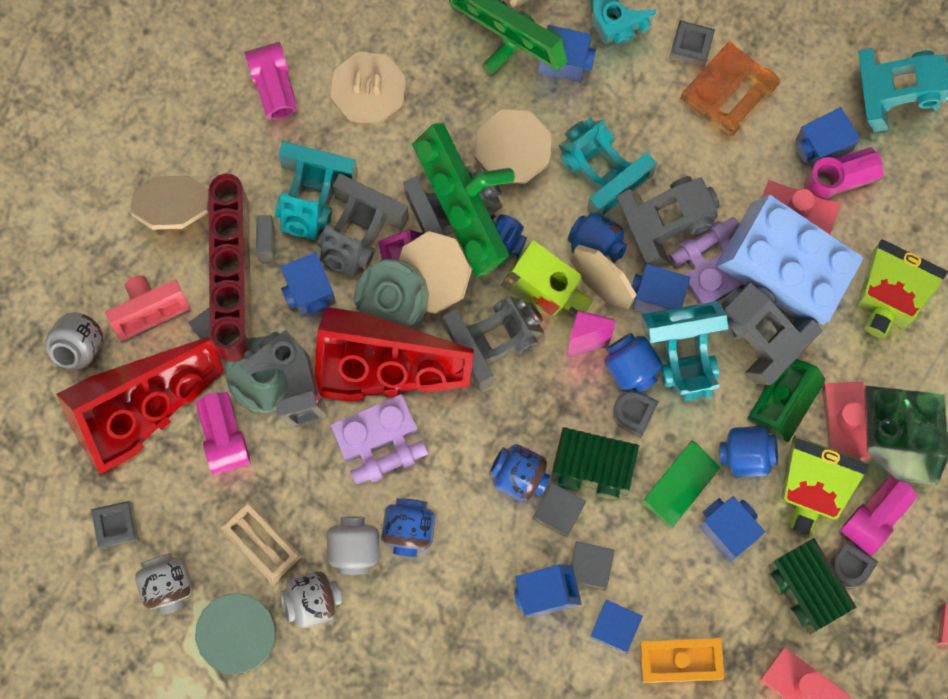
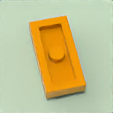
M722 638L640 642L642 683L724 679Z

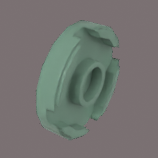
M384 259L363 271L356 284L354 301L359 312L414 329L420 324L427 311L429 293L426 280L416 267L407 261Z
M267 336L252 337L250 349L254 353L261 349L259 344ZM246 358L237 362L227 361L226 381L231 395L237 402L253 412L269 413L276 411L274 402L282 400L288 388L284 372L278 369H267L248 375L240 367L247 360Z
M227 594L214 599L203 609L196 624L195 641L200 655L211 667L226 674H242L257 669L269 658L275 645V624L271 613L259 600L246 594Z

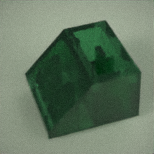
M866 385L864 401L867 453L898 481L938 485L948 461L945 395Z

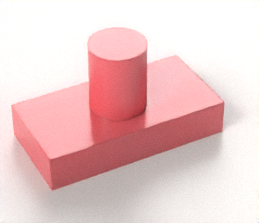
M768 180L762 198L772 195L829 235L831 234L840 204L814 196L807 189L797 190Z
M138 275L130 278L125 283L130 300L106 311L105 314L120 342L191 309L176 279L151 290L146 277Z
M864 382L825 383L822 386L829 448L860 460H870L872 458Z
M786 647L781 649L759 680L783 699H850L851 697Z

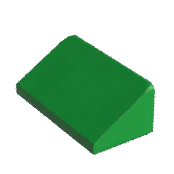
M796 359L772 385L766 386L747 419L757 426L766 427L770 434L776 435L780 440L789 442L825 383V377L817 366Z
M691 440L641 504L669 527L673 528L719 471L720 466L696 442Z

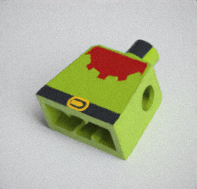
M533 239L519 255L500 285L516 296L523 297L528 303L532 302L538 309L550 316H554L562 308L576 316L577 311L587 312L593 302V299L576 289L577 284L582 278L581 274Z
M881 239L871 254L858 300L860 308L872 313L865 326V330L878 338H886L892 324L906 329L941 284L948 271Z
M794 435L782 490V499L797 506L789 527L812 535L819 514L837 520L866 473L869 464L858 458Z

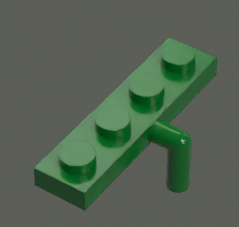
M449 0L451 7L502 37L503 44L482 64L483 69L488 74L493 75L518 48L557 72L568 62L563 46L564 40L558 32L552 28H543L535 23L527 13L523 11L518 13L508 7L505 1Z
M432 124L412 143V146L476 277L488 275L510 255L479 192L485 187L512 183L515 179L514 171L511 168L483 171L477 173L471 179L445 124Z

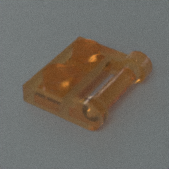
M728 41L682 92L680 99L724 134L732 137L740 129L739 123L768 91L773 92L780 84V79L773 71L763 68ZM748 77L756 82L729 113H724L720 110Z

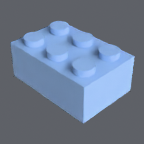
M767 195L751 203L716 267L746 287L750 282L755 287L759 285L765 287L776 298L774 304L793 318L813 319L817 325H822L830 321L863 257L772 195Z

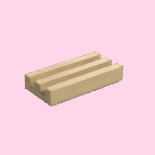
M249 501L219 527L273 586L296 563L298 564L303 559ZM247 513L290 556L285 562L243 519ZM236 523L277 565L278 568L273 573L231 529Z

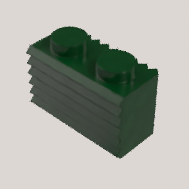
M562 427L551 478L558 480L557 486L564 489L580 491L581 486L597 489L596 495L599 497L619 500L620 495L627 496L629 493L640 445Z
M815 538L777 558L768 565L772 571L768 574L772 586L779 595L786 594V597L793 606L789 609L793 621L799 629L803 630L806 628L809 634L816 632L857 608Z

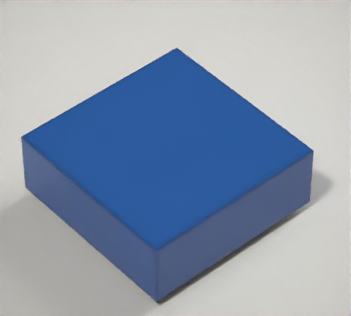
M606 599L590 638L627 654L643 616Z

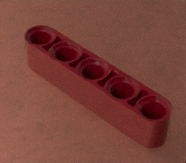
M224 173L216 176L211 181L208 190L210 338L222 359L228 362H237L244 359V353L251 348L249 202L239 178L233 174ZM227 193H236V196L231 200H221ZM227 228H237L236 232L230 236L221 235ZM227 263H238L237 267L230 272L221 271ZM229 298L239 299L237 304L231 308L222 307L224 301ZM230 334L239 335L235 343L231 345L222 344L226 336Z

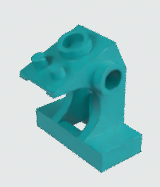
M590 0L591 23L604 45L611 41H614L616 45L626 42L636 35L634 30L638 28L641 33L650 30L649 27L652 26L651 22L656 15V9L629 10L618 0Z
M873 48L858 51L867 121L874 133L889 130L887 112L897 105L918 102L920 108L933 107L934 111L940 108L943 101H948L946 54L935 55L931 50H923L914 53L911 58L880 64V60ZM916 74V86L895 90L893 77Z
M590 117L585 122L582 120L569 128L564 133L567 139L558 146L563 152L560 155V159L565 167L572 173L577 171L596 192L589 198L587 211L590 214L596 212L604 216L619 204L617 195L629 189L635 191L654 176L657 162L648 152L634 163L623 159L611 146L615 139L611 131L605 126L606 122L604 120L594 121ZM599 153L613 168L602 178L588 164Z
M282 141L278 154L281 167L295 171L289 194L282 192L278 198L275 217L280 218V231L290 233L296 237L317 240L320 230L324 229L326 225H330L333 208L328 206L333 193V184L339 173L356 181L358 174L356 159ZM302 189L321 192L319 200L308 201L300 199Z
M713 301L641 314L643 329L650 343L664 341L667 363L661 367L664 387H671V392L683 395V400L685 401L701 397H713V389L719 388V383L716 378H719V366L716 356L708 355L707 336L711 332L728 330L727 314L720 303ZM694 337L696 355L678 358L677 340Z

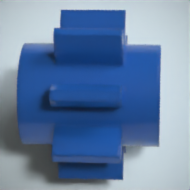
M500 214L496 221L493 219L492 221L509 255L517 259L527 240V237L521 235L524 227L516 219Z

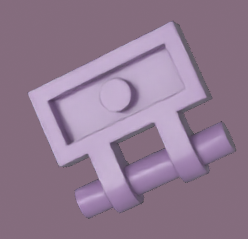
M731 217L723 223L720 221L715 222L706 233L694 240L688 238L679 244V249L669 254V259L675 267L680 266L686 261L693 270L685 275L691 277L688 290L698 304L720 301L727 297L736 287L740 289L745 286L716 267L731 240L730 235L735 233L739 226V222L735 217ZM716 244L721 253L706 262L701 252Z
M402 394L330 425L346 463L359 457L363 461V466L350 471L356 485L367 480L375 482L383 478L382 474L402 465L404 469L415 464L414 460L428 455L422 440L408 446L404 439L418 431ZM393 443L396 452L375 460L372 454L373 451Z

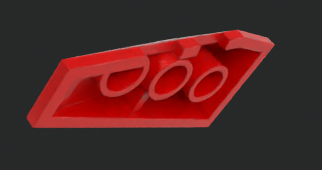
M326 307L317 331L314 374L321 397L349 402L363 400L364 396L384 393L386 397L398 396L400 391L420 389L423 392L463 388L470 386L475 349L364 312Z
M208 336L90 376L56 395L71 429L96 471L102 474L134 457L144 448L142 443L158 428L164 429L171 422L168 418L184 403H191L224 369L211 338Z

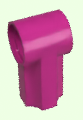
M276 42L245 51L253 83L257 84L267 120L285 119L294 112H297V103L287 76L289 70L281 43Z
M872 147L838 158L825 157L815 163L804 179L803 186L804 189L811 191L814 196L829 200L835 194L881 180L884 176L883 162L879 153ZM818 175L827 176L832 185L820 182Z
M216 392L205 395L197 400V411L206 441H203V446L212 475L250 465L251 461L242 431L238 429L229 393Z
M891 474L865 505L859 506L840 531L868 555L872 556L888 539L894 530L892 528L893 525L903 516L918 495L906 481Z

